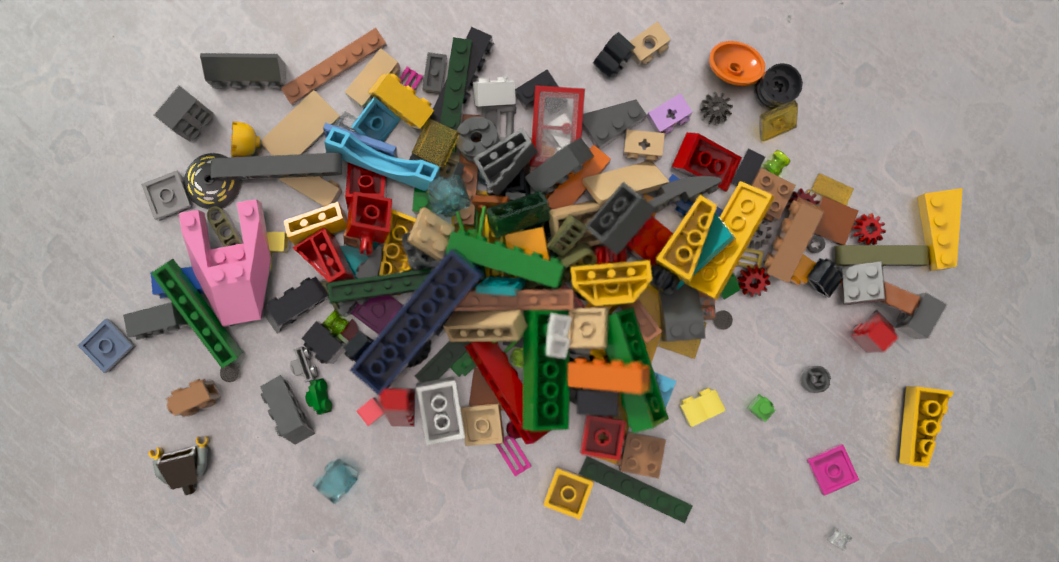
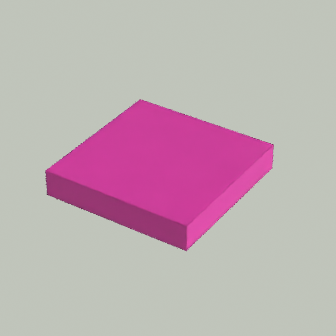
M843 444L807 459L823 496L859 481Z

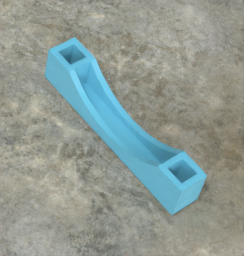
M332 127L324 141L326 153L342 154L343 161L431 194L440 179V166L424 160H404L386 155L367 146L351 133Z

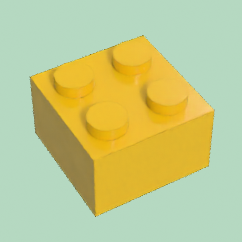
M556 467L543 506L580 520L594 482L586 477Z

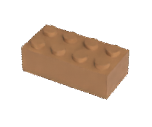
M798 197L797 201L793 200L789 208L791 213L788 219L784 218L780 226L782 231L779 236H775L772 242L774 247L771 253L768 252L763 260L767 274L789 283L824 214L820 206Z

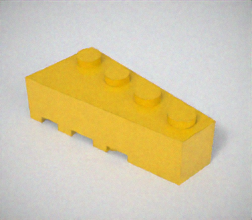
M906 386L899 463L920 467L929 466L936 446L935 440L937 434L941 431V422L944 414L947 413V404L949 398H952L954 391Z

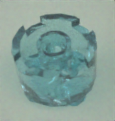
M452 175L453 178L444 179L442 176L427 185L428 190L426 192L433 213L444 215L445 218L454 216L456 211L470 206L464 180L459 175Z
M338 458L335 462L331 461L326 466V473L323 477L320 476L313 486L329 501L337 504L340 501L338 497L350 491L357 481L356 476L360 475V473L344 460Z

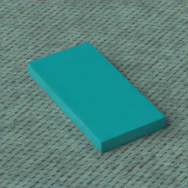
M716 212L693 276L735 239ZM680 280L677 290L680 287H682L685 284V282Z

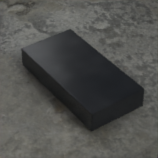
M748 148L731 183L738 186L741 181L751 185L765 156Z

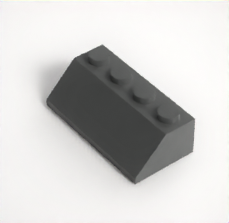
M200 53L205 81L213 88H223V86L242 88V86H249L250 88L258 89L261 86H268V88L278 89L280 86H285L286 63L278 54Z

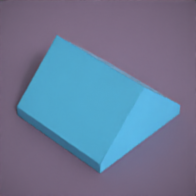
M373 97L351 128L355 133L384 142L400 121V118L376 97Z

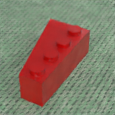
M416 388L383 389V393H379V405H382V411L391 426L415 427Z

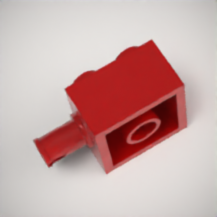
M354 191L349 202L346 236L361 239L360 254L364 255V250H366L365 255H371L373 241L384 243L390 233L392 199Z
M585 415L579 453L581 455L620 461L626 421L613 419L614 417L610 415ZM604 432L608 437L603 442H600V439L597 437Z

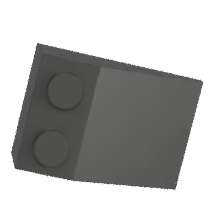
M684 284L678 290L676 289L672 295H666L658 291L661 331L663 332L662 341L706 338L698 290Z

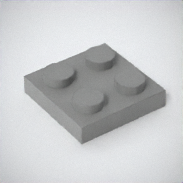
M177 170L141 184L155 220L192 207L180 172Z
M881 261L842 266L844 303L846 305L886 301L883 264Z

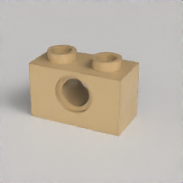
M658 21L629 41L635 46L632 58L638 66L643 63L644 65L648 64L654 59L653 56L658 52L662 54L669 48L668 45L671 39ZM650 42L654 45V48L648 49L644 44Z

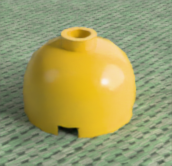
M233 121L231 157H251L255 152V148L260 146V136H256L255 129L248 123Z

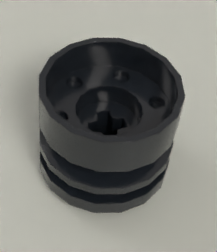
M780 63L773 65L755 83L754 93L757 101L767 109L777 110L783 108L796 99L802 91L803 81L801 74L790 64Z

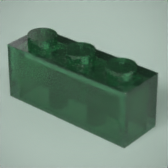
M541 191L486 209L488 225L495 238L550 220L549 202Z

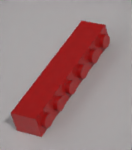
M472 341L465 346L466 350L525 444H533L549 433L551 430L531 431L523 429V384L518 378L517 371L508 362L506 353L501 351L498 346V341L496 343L492 341Z

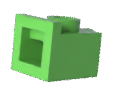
M760 394L747 407L752 414L763 422H766L776 411L773 403Z

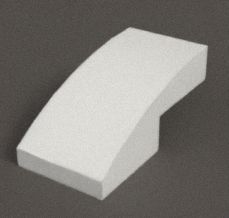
M551 313L547 332L546 355L566 358L570 343L567 335L572 320L571 317Z

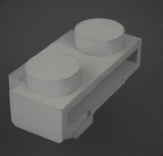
M304 347L294 349L297 359L290 361L292 373L295 376L303 374L305 382L315 380L318 374L315 366H311L309 349Z

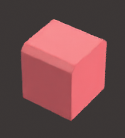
M375 397L356 411L367 426H370L384 415L382 405H379V401Z

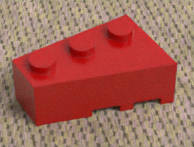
M325 227L292 247L329 283L355 279L335 235Z
M878 310L863 324L859 323L853 329L854 333L850 336L867 353L885 352L898 339L897 333L893 328L894 326Z

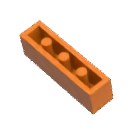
M593 144L589 149L594 157L583 164L584 168L576 174L573 172L569 174V179L563 184L557 183L558 187L554 192L552 191L544 197L546 200L544 206L552 210L574 205L587 190L583 185V178L601 174L610 163L611 158Z
M576 357L574 361L568 363V386L642 394L649 390V366L642 365V362L623 364L622 360L605 362V359H593V361H588L586 357Z

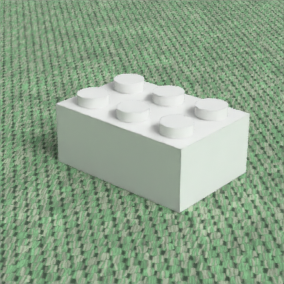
M454 377L415 383L426 445L465 438Z

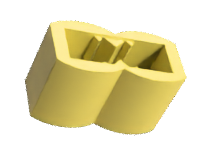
M706 388L699 392L700 396L694 399L692 396H689L682 400L683 404L679 405L689 427L700 424L726 411L716 389L710 390V388Z

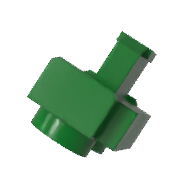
M466 351L450 368L460 377L462 374L466 376L476 367V364L468 351Z
M324 378L309 381V392H306L305 396L308 406H313V410L317 412V415L331 412L332 403L328 399V386Z

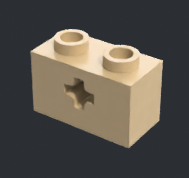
M627 129L625 132L623 155L627 156L628 159L634 160L639 157L653 162L661 159L663 156L665 133ZM641 143H645V150H642Z

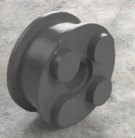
M472 117L460 124L455 134V142L461 155L466 160L474 163V157L500 142L494 124L483 117ZM476 138H482L481 141L474 142Z

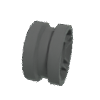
M812 366L803 371L800 381L806 391L820 393L829 388L831 376L824 367ZM813 376H817V377H818L819 380H818L817 383H813V382H814V377H813Z

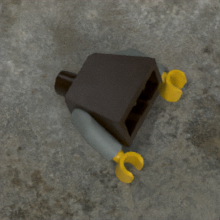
M198 436L196 438V444L199 445L198 449L194 446L164 454V450L161 447H157V455H155L154 450H150L148 455L154 458L155 476L163 483L168 484L170 489L182 487L184 495L193 494L196 491L194 484L198 483L200 476L204 474L206 468L207 449L205 446L209 444V438L205 436V442L201 444L200 437Z

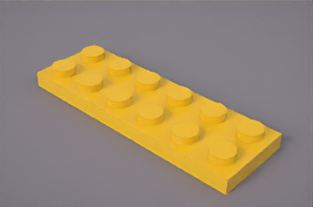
M739 182L720 216L735 239L692 277L688 286L716 300L719 298L775 198L772 194L744 182Z

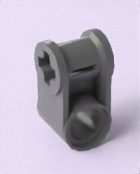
M408 232L402 237L408 264L413 270H419L424 265L431 264L433 258L407 241L411 233Z

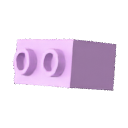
M680 93L648 112L646 117L655 132L667 135L674 130L673 127L680 124L681 126L687 123L693 112ZM668 114H669V115H672V114L674 115L673 119H672L671 117L667 119L666 116H667Z

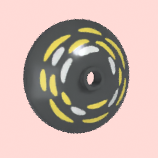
M218 153L201 155L186 170L184 186L192 202L204 209H210L214 206L224 208L231 204L240 192L242 180L206 181L207 177L211 176V159L228 158L225 155Z

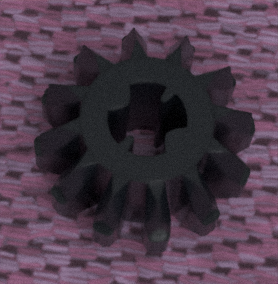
M654 265L651 268L652 281L649 285L663 294L672 295L678 288L679 278L662 266Z

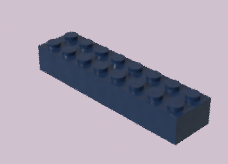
M455 248L450 249L352 366L350 371L379 396V393H383V389H388L485 274Z

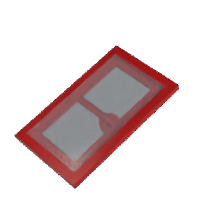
M535 85L532 143L538 152L530 160V167H539L566 145L582 138L585 89Z

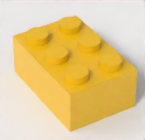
M381 74L368 93L376 97L412 128L421 129L434 111L430 107L432 104L424 98H418L415 95L417 92L410 86H403L400 83L401 79L395 74Z

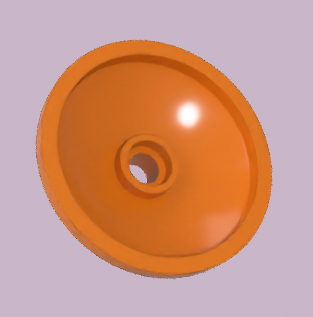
M737 41L721 42L714 46L710 52L709 64L712 71L721 80L736 86L752 85L758 82L765 72L763 57L757 50L745 43Z

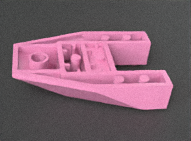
M257 199L237 203L243 244L216 249L210 248L204 212L194 210L179 213L182 235L194 274L222 326L262 319L271 255L262 202Z

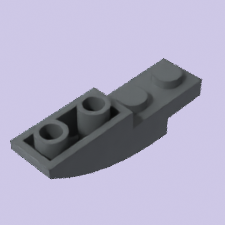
M695 176L672 181L661 186L657 191L659 196L648 202L656 208L655 213L662 211L666 208L665 205L670 202L672 205L680 200H683L684 203L689 201L694 203L700 195L706 192L709 195L717 191V186L722 180L719 177Z
M380 245L377 248L373 247L372 254L368 255L367 261L365 263L362 262L357 267L356 272L358 273L355 275L357 278L379 276L384 253ZM370 298L341 302L338 305L340 307L338 312L347 317L357 303L365 306Z

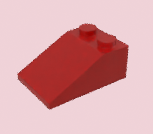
M687 132L672 168L690 177H719L722 182L717 186L718 189L727 192L742 157L699 133Z
M348 162L345 192L347 209L349 208V202L354 191L387 198V177Z

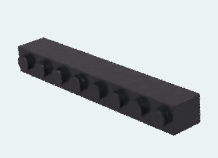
M474 27L470 28L466 39L472 40V48L463 104L468 103L471 95L469 91L473 87V82L478 81L479 77H477L479 70H483L486 64L485 57L487 53H491L494 47L492 35ZM446 82L433 107L434 111L428 118L409 160H424L438 166L439 162L437 160L439 155L444 154V152L437 151L436 148Z

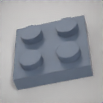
M104 319L77 345L103 373H107L134 347L109 319Z

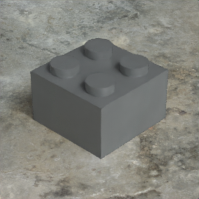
M928 293L916 294L921 297V301L913 315L902 312L896 320L898 324L895 328L914 339H928L947 304Z

